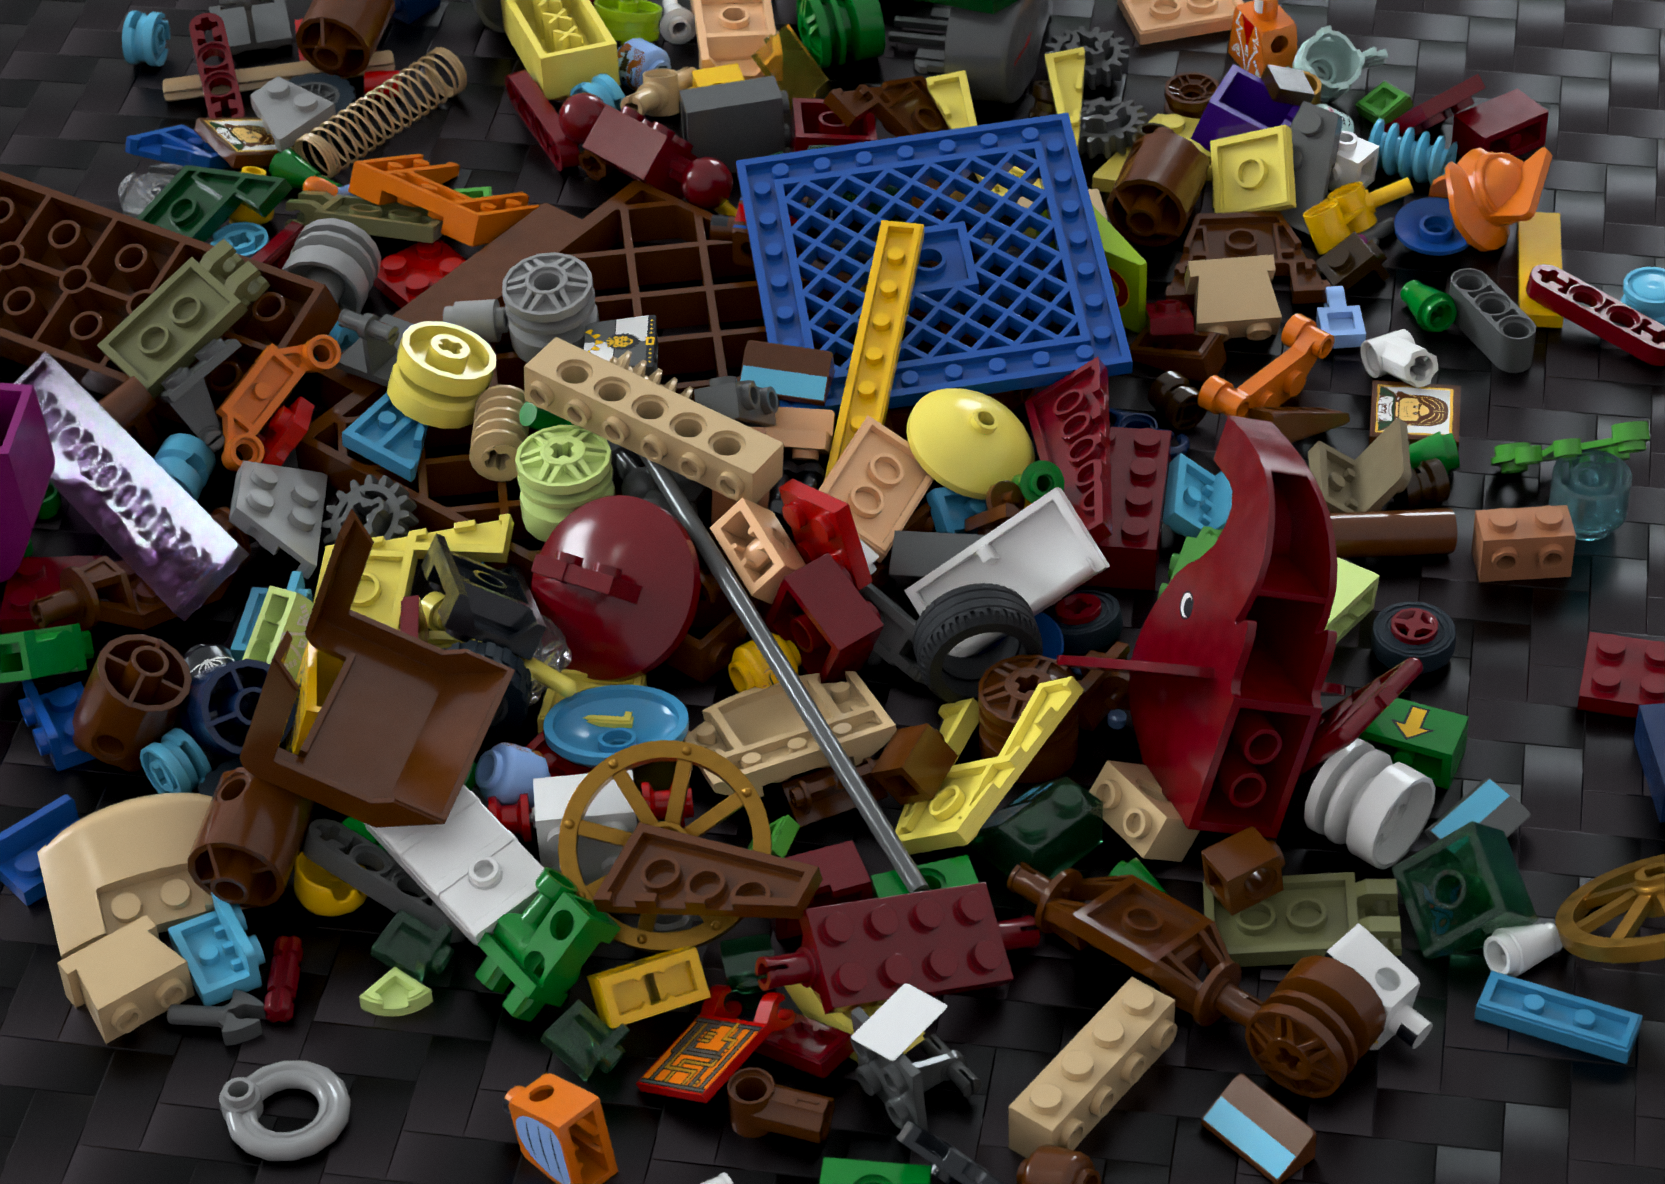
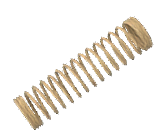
M436 47L426 56L418 59L417 62H413L408 68H404L400 71V74H395L391 79L374 88L373 91H369L364 97H360L355 103L348 105L346 109L339 111L337 115L331 116L328 121L322 122L319 127L313 128L310 133H305L298 138L294 144V151L309 163L302 145L303 141H307L315 163L322 171L327 173V176L324 177L332 179L340 173V169L346 170L349 167V163L354 164V161H358V157H365L368 151H374L377 145H383L386 139L393 138L394 133L402 132L403 127L408 128L412 125V121L417 122L421 119V115L426 116L430 110H435L439 104H444L447 98H453L462 92L467 85V76L463 64L450 50ZM434 54L443 56L454 68L459 82L458 89L451 71L444 63L434 58ZM434 61L447 71L454 88L444 82L441 75L436 71ZM419 65L425 66L426 75L418 70ZM411 71L416 72L417 81L410 76ZM419 74L431 85L436 99L432 98L425 90ZM402 77L407 78L408 86L401 82ZM410 80L423 92L427 105L417 97ZM393 83L398 84L400 93L392 88ZM401 86L412 95L418 106V111L409 104ZM384 89L389 90L391 99L383 94ZM392 92L398 95L404 102L409 116L399 108ZM438 94L444 96V99L439 100ZM375 95L381 96L382 105L374 100ZM384 98L395 108L400 117V122L391 115L386 107ZM367 100L372 102L373 111L365 106ZM430 100H432L436 104L434 106H431ZM375 104L387 115L392 129L382 121ZM421 105L427 108L425 112H422ZM357 106L363 108L365 118L356 112ZM366 110L378 121L383 135L374 128ZM412 111L418 114L416 118H413ZM348 112L354 114L356 124L347 118ZM357 116L368 126L374 141L363 131ZM403 117L409 120L407 124H404ZM339 118L345 120L347 130L338 124ZM348 122L359 132L364 141V146L354 137ZM394 123L400 126L398 130H395ZM330 124L336 126L338 136L329 130ZM339 128L349 137L355 152L345 143ZM385 129L391 132L389 136H386ZM322 130L327 132L329 142L320 136ZM376 134L383 138L380 142H377ZM330 135L342 146L346 158L336 149ZM367 140L374 144L371 148H368ZM311 144L323 156L328 170L319 163ZM357 145L365 150L362 154H359ZM348 151L355 155L353 160H350ZM339 157L346 162L344 166H341Z

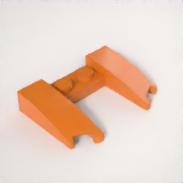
M423 154L354 161L348 190L349 193L378 206L398 202L405 206L428 210V216L443 221L441 234L471 247L492 242L540 206L528 205L529 196L523 192L471 198L441 184L457 177L460 165L448 162L446 164L429 166L430 163L423 160Z

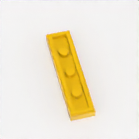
M1536 212L1534 217L1528 221H1517L1519 308L1535 323L1536 327L1562 328L1564 317L1535 302L1526 293V285L1533 267L1547 264L1562 269L1560 213Z

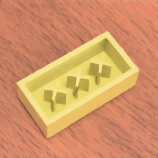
M501 0L504 31L528 73L548 100H564L568 98L574 86L582 82L591 83L592 78L600 73L609 75L620 85L617 43L590 0Z

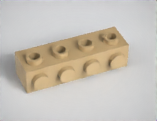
M1131 977L1008 1106L1009 1148L1025 1158H1029L1038 1147L1046 1144L1074 1150L1173 1043L1177 1033V1025L1174 1023L1175 1000Z

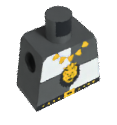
M656 315L590 323L585 329L584 347L579 348L607 361H610L613 356L618 359L629 350L632 352L629 366L634 367L644 359L647 361L645 375L650 376L658 369L659 345Z

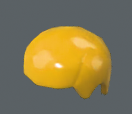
M303 851L297 856L294 864L295 896L308 911L327 917L339 916L354 912L365 902L368 897L367 895L309 860Z

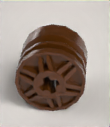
M1016 655L1002 659L986 669L979 681L978 689L979 755L981 759L998 757L1039 683L1071 676L1076 679L1072 670L1068 667L1056 665L1057 660L1041 655ZM1079 698L1017 779V783H1040L1059 777L1072 767L1078 756Z
M1314 955L1301 958L1277 985L1275 992L1263 1002L1260 1008L1248 1020L1245 1039L1250 1054L1257 1064L1277 1084L1298 1095L1311 1098L1327 1097L1340 1087L1346 1076L1355 1068L1357 1061L1382 1034L1387 1016L1379 995L1372 985L1355 969L1334 958Z

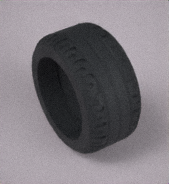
M969 584L944 593L926 607L921 616L918 617L913 630V651L922 679L934 695L949 703L974 698L978 702L979 681L986 669L998 661L1016 655L1043 656V642L1031 607L1016 591L999 584ZM992 632L1007 634L1000 644L985 653L971 657L947 655L957 644L969 637Z

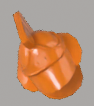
M1542 147L1524 162L1511 154L1488 152L1482 148L1472 149L1457 164L1451 161L1446 165L1445 175L1433 180L1428 196L1447 198L1449 200V208L1455 226L1469 245L1480 252L1494 251L1506 244L1510 235L1509 225L1517 221H1528L1534 217L1553 155L1546 147Z

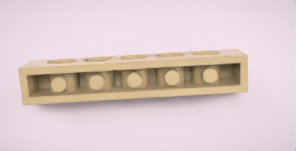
M555 337L524 366L525 401L719 492L727 498L739 501L743 497L757 503L782 478L783 442L558 337Z

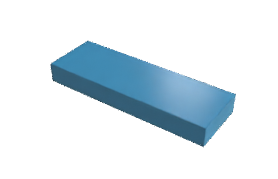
M1492 970L1475 1010V1019L1624 1064L1628 1062L1641 1029L1643 1015Z

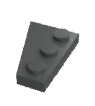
M1303 101L1290 125L1292 130L1296 208L1280 212L1295 233L1312 239L1303 218V213L1328 197L1331 169L1335 167L1343 120L1337 113Z

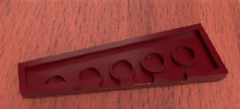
M1097 356L1024 403L1039 459L1050 461L1059 467L1065 482L1063 492L1095 543L1099 546L1106 538L1113 535L1108 370Z

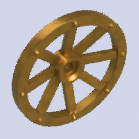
M675 740L650 741L630 746L609 756L592 769L577 786L567 804L561 821L558 841L561 873L577 886V896L592 900L607 875L587 886L585 885L578 860L579 836L624 848L632 835L631 832L583 820L594 798L614 779L641 823L697 837L703 836L742 807H745L752 827L753 850L770 855L772 853L771 830L761 798L748 778L733 763L718 753L700 745ZM676 761L665 821L658 822L627 771L651 762ZM695 765L719 777L734 793L683 829L680 825L692 766ZM641 914L637 929L609 915L621 927L613 938L614 941L630 948L653 953H661L683 946L701 947L722 937L744 918L700 916L704 923L682 931L663 933L653 932L658 914Z
M1665 854L1638 860L1613 869L1574 891L1561 904L1555 917L1558 934L1564 948L1577 957L1612 964L1664 959L1665 933L1646 937H1633L1646 917L1665 916ZM1605 905L1602 908L1585 917V915L1588 912H1590L1594 907ZM1628 910L1611 938L1589 934Z

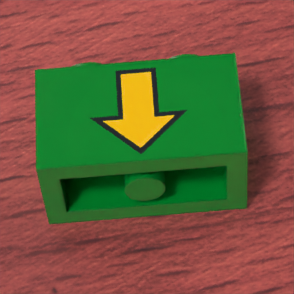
M1396 698L1358 738L1373 745L1375 749L1389 754L1393 764L1397 762L1406 764L1431 778L1435 786L1449 790L1466 751L1469 716Z

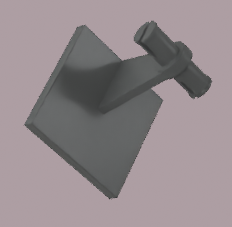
M219 0V6L209 7V12L217 14L224 22L231 55L240 54L248 50L261 48L276 49L282 45L293 44L285 0Z
M343 309L338 318L339 326L356 331L360 338L341 355L339 362L335 365L336 368L388 387L393 365L397 362V353L402 335L414 324L385 314L379 320L378 316L371 313L361 315L349 309Z
M219 338L218 340H211L195 354L199 361L190 369L187 366L184 368L179 367L161 382L165 390L158 395L163 403H169L192 432L204 441L206 446L211 448L213 452H217L223 447L225 437L215 413L204 377L242 346L237 339L223 341Z
M860 1006L851 1011L854 1033L870 1018ZM937 1034L930 1035L931 1040L928 1037L925 1038L921 1044L922 1052L926 1053L930 1059L912 1063L904 1053L895 1061H890L852 1040L850 1037L858 1059L859 1067L855 1069V1074L859 1084L869 1096L876 1094L882 1100L888 1115L899 1129H902L906 1122L910 1121L928 1131L924 1093L942 1081H952L965 1097L972 1096L971 1090L976 1094L982 1085L981 1080L966 1066L967 1060L958 1050H951Z

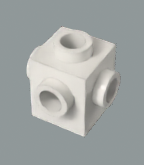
M1341 131L1335 167L1331 169L1328 189L1333 191L1352 182H1362L1364 188L1370 185L1375 180L1380 146L1363 140L1352 132Z

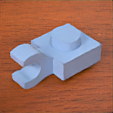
M1343 286L1325 287L1327 303H1324V307L1317 308V327L1334 336L1335 341L1332 349L1361 347V344L1366 340V331L1360 305H1346Z

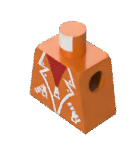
M1253 0L1239 4L1234 9L1228 54L1242 69L1261 78L1267 64L1293 68L1292 62L1298 52L1297 27L1294 20L1278 5V0Z

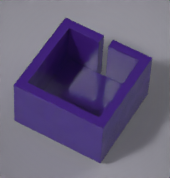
M1232 64L1208 102L1191 139L1211 152L1210 141L1281 125L1290 127L1301 106L1273 102L1261 78Z

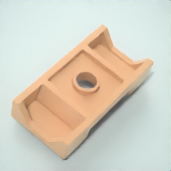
M690 0L691 12L694 14L700 69L738 63L744 80L774 75L776 82H780V52L771 0Z

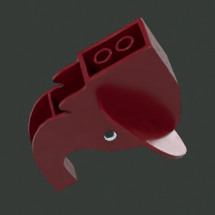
M1228 415L1213 460L1229 480L1232 488V507L1227 523L1215 545L1198 560L1187 564L1176 573L1146 618L1136 641L1131 660L1057 655L1056 665L1129 674L1128 695L1131 718L1143 764L1148 767L1162 788L1163 795L1168 802L1171 801L1187 829L1236 834L1253 825L1263 837L1277 838L1323 710L1320 697L1345 696L1346 685L1324 682L1332 662L1337 640L1336 631L1325 630L1331 614L1337 586L1338 563L1336 543L1330 513L1324 496L1304 459L1290 441L1270 421Z

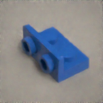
M32 679L23 680L22 684L26 698L18 700L27 727L33 725L37 727L32 730L41 757L49 754L57 772L96 759L90 753L79 750L72 739L75 732L72 724L74 712L84 690L81 681L39 695Z
M68 794L61 796L0 833V881L26 906L47 895L37 852L45 844L47 846L62 830L80 820L75 800Z

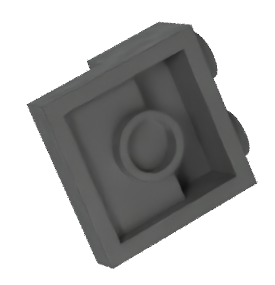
M723 376L710 379L709 387L694 389L695 402L746 426L770 427L776 425L775 413L778 410V398L774 388L771 386L761 388L757 387L755 381L752 380L737 381L736 376Z

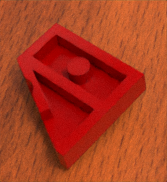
M300 396L289 408L282 406L278 409L269 423V428L263 434L258 433L256 435L264 446V458L261 463L282 466L288 455L308 431L314 410L312 403Z

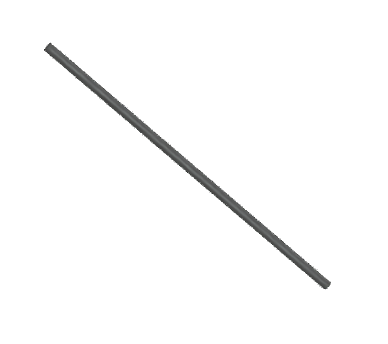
M639 455L909 893L930 890L928 883L670 470Z

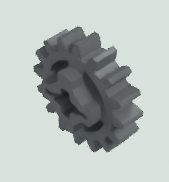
M1081 26L1073 32L1066 29L1064 30V37L1054 35L1052 36V43H1046L1045 54L1084 47V85H1088L1091 90H1095L1096 86L1100 85L1110 87L1111 79L1121 81L1122 73H1128L1130 47L1125 45L1123 37L1114 38V31L1112 30L1100 33V27H1095L1092 31H1086Z
M1104 97L1083 101L1079 155L1086 152L1089 154V158L1093 159L1097 154H1103L1105 158H1110L1116 152L1121 155L1126 154V148L1133 147L1132 136L1137 133V127L1148 123L1147 113H1144V106H1135L1132 99L1122 102L1120 97H1115L1112 101H1106Z
M369 474L366 476L365 483L362 486L353 479L350 481L351 491L345 494L340 490L336 492L337 498L340 500L338 505H327L326 510L333 516L331 520L322 522V528L330 533L323 539V542L327 546L335 544L338 533L351 508L371 538L384 536L385 540L407 537L409 527L419 524V519L411 513L417 508V504L408 497L410 493L398 482L394 483L388 476L383 475L378 481Z

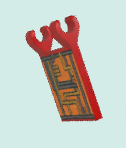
M714 985L709 989L711 997L704 1000L700 1015L635 1084L642 1092L707 1103L771 1032L785 1029L794 1023L796 1019L795 1012L792 1009H782L777 1014L780 1002L785 1000L786 997L783 993L770 992L765 994L760 1000L753 1022L738 1020L735 1018L742 1012L741 1003L729 1001L724 1006V999L732 991L731 987L728 985Z

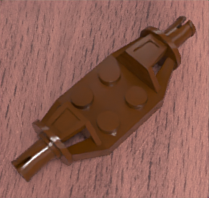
M220 507L215 509L209 517L184 524L178 539L164 545L155 546L151 550L134 557L113 562L105 555L80 568L70 566L63 569L60 574L61 590L42 598L31 600L29 602L30 615L36 625L39 624V628H45L49 624L72 616L85 629L97 626L99 621L146 630L222 599L239 568L247 565L251 555L250 544L257 540L229 522V508ZM213 546L216 547L220 556L222 557L218 562L214 554ZM99 599H108L110 602L99 601Z
M1021 862L1020 865L1015 866L1009 875L1007 889L1037 905L1035 912L1037 929L1046 934L1056 933L1079 951L1092 945L1128 965L1132 970L1147 976L1159 984L1161 993L1175 1000L1176 1007L1191 1013L1197 1024L1207 1027L1214 1024L1222 1015H1225L1246 1028L1248 1020L1263 1004V1001L1239 988L1242 969L1240 964L1231 960L1215 922L1133 874L1084 879L1082 873L1068 868L1051 879L1030 867L1026 862ZM1080 900H1091V902L1087 904L1080 902ZM1205 961L1211 972L1202 983L1197 978V975Z

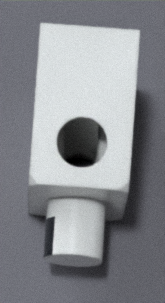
M1358 923L1326 951L1325 957L1334 958L1355 969L1372 985L1382 1000L1387 1016L1385 1028L1370 1050H1378L1394 1035L1415 1049L1425 1040L1433 1026L1430 1021L1412 1008L1420 987L1418 977L1366 928Z

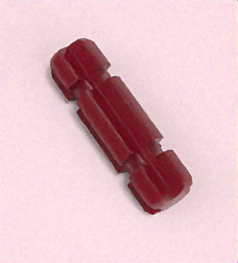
M282 935L274 943L273 954L276 956L271 961L267 990L270 992L267 993L264 1003L265 1017L272 1023L277 1021L286 1023L293 1017L295 1004L292 1001L296 998L300 967L298 965L302 962L303 955L302 941L295 935L291 937Z

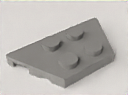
M244 460L236 473L229 522L245 534L255 538L262 547L273 555L277 554L280 548L301 563L297 571H302L303 577L309 579L317 566L328 475L322 472Z

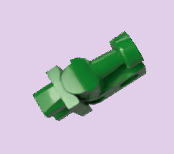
M80 623L0 634V683L87 670L86 659L93 658L94 656L91 633L88 630L81 631Z
M545 867L536 879L535 886L539 894L523 913L502 915L497 919L498 923L493 931V935L485 932L478 942V946L487 956L475 976L484 986L502 994L512 981L515 986L504 1000L503 1007L513 1017L529 1022L539 1013L545 1003L561 1007L568 997L566 991L576 983L580 976L581 967L600 942L610 944L621 929L606 912H597L592 900L577 896L578 888L569 878L550 867Z

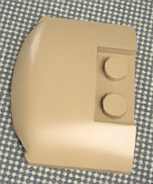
M845 671L847 683H821L820 673L798 676L854 766L862 763L864 758L875 754L897 732L895 723L856 671ZM779 682L767 688H751L704 709L702 712L705 721L691 732L688 730L686 737L682 741L703 746L725 757L748 778L759 797H764L763 785L784 782L794 775L815 768L831 766ZM698 767L715 793L728 796L734 793L719 777Z
M162 793L119 802L76 821L62 830L47 846L45 844L37 852L62 960L144 915H147L156 925L159 934L168 931L169 927L215 910L212 896L195 884L189 874L187 860L212 796L200 793Z

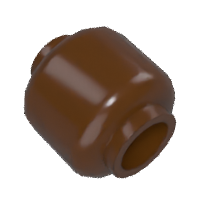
M1046 1144L1038 1147L1029 1158L1022 1161L1017 1172L1016 1182L1017 1184H1101V1178L1089 1156L1078 1151Z

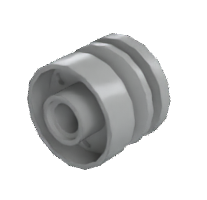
M336 218L317 219L303 228L282 270L325 284L341 311L349 309L360 314L367 300L368 292L380 271L381 255L376 243L366 231L351 222Z
M553 252L536 254L525 258L510 268L502 281V295L505 302L506 315L509 318L508 327L512 347L517 356L527 363L555 337L577 347H584L586 326L590 323L600 322L598 309L595 304L592 273L583 261L573 255Z

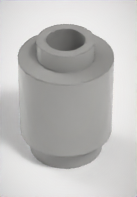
M497 299L456 301L454 306H445L443 322L470 330L487 343L500 342L502 333H508L509 318L506 315L505 307H500Z

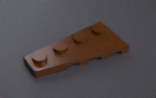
M639 822L592 900L597 912L801 919L803 911L808 907L823 879L818 866Z

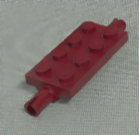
M986 882L807 908L803 911L801 919H799L803 933L801 947L798 948L796 953L759 957L756 960L755 972L756 976L768 974V978L758 980L760 988L764 991L795 984H802L806 988H812L820 995L824 1013L830 1014L854 1010L859 1006L867 1008L883 1005L906 983L932 997L1005 985L1014 979L1006 951L1037 947L1040 941L1039 929L1026 931V927L1037 925L1035 924V918L1031 915L1017 919L997 921Z

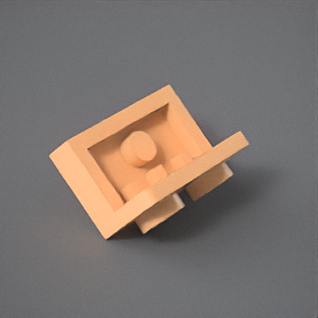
M778 407L775 413V426L755 427L766 428V435L783 442V452L792 453V459L801 461L813 459L819 461V455H830L834 438L835 413L832 410Z

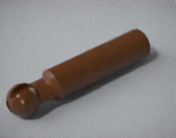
M1451 508L1330 513L1335 535L1336 553L1340 559L1451 554L1456 549L1457 522Z

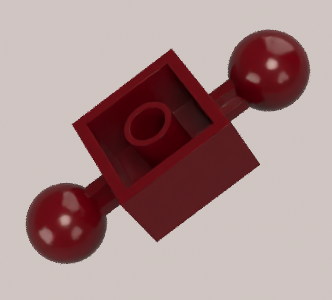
M591 93L574 94L561 106L559 125L563 134L569 140L583 144V148L634 180L637 179L681 200L685 197L690 204L704 210L715 209L724 204L730 197L733 188V178L728 167L716 158L696 157L691 153L694 146L676 136L674 131L656 121L652 123L646 120L643 115L625 105L619 111L605 104L600 97Z

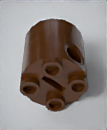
M313 0L296 33L297 47L308 62L329 75L340 77L356 76L367 68L395 13V0Z
M1159 127L1155 129L1154 133L1146 134L1135 141L1107 198V215L1112 226L1124 238L1143 246H1163L1178 239L1187 225L1207 179L1209 159L1206 154L1201 152L1191 141L1176 134L1168 127Z
M132 634L123 635L111 640L101 650L75 708L72 721L75 731L72 739L75 746L83 752L90 753L100 761L118 766L124 771L137 772L143 768L140 760L141 750L153 742L161 743L162 736L172 730L187 699L192 681L187 662L175 648L163 640L151 636Z
M244 767L223 772L187 859L188 872L195 884L210 896H212V891L218 899L229 904H239L240 907L244 908L265 907L277 902L284 893L314 814V801L250 774Z

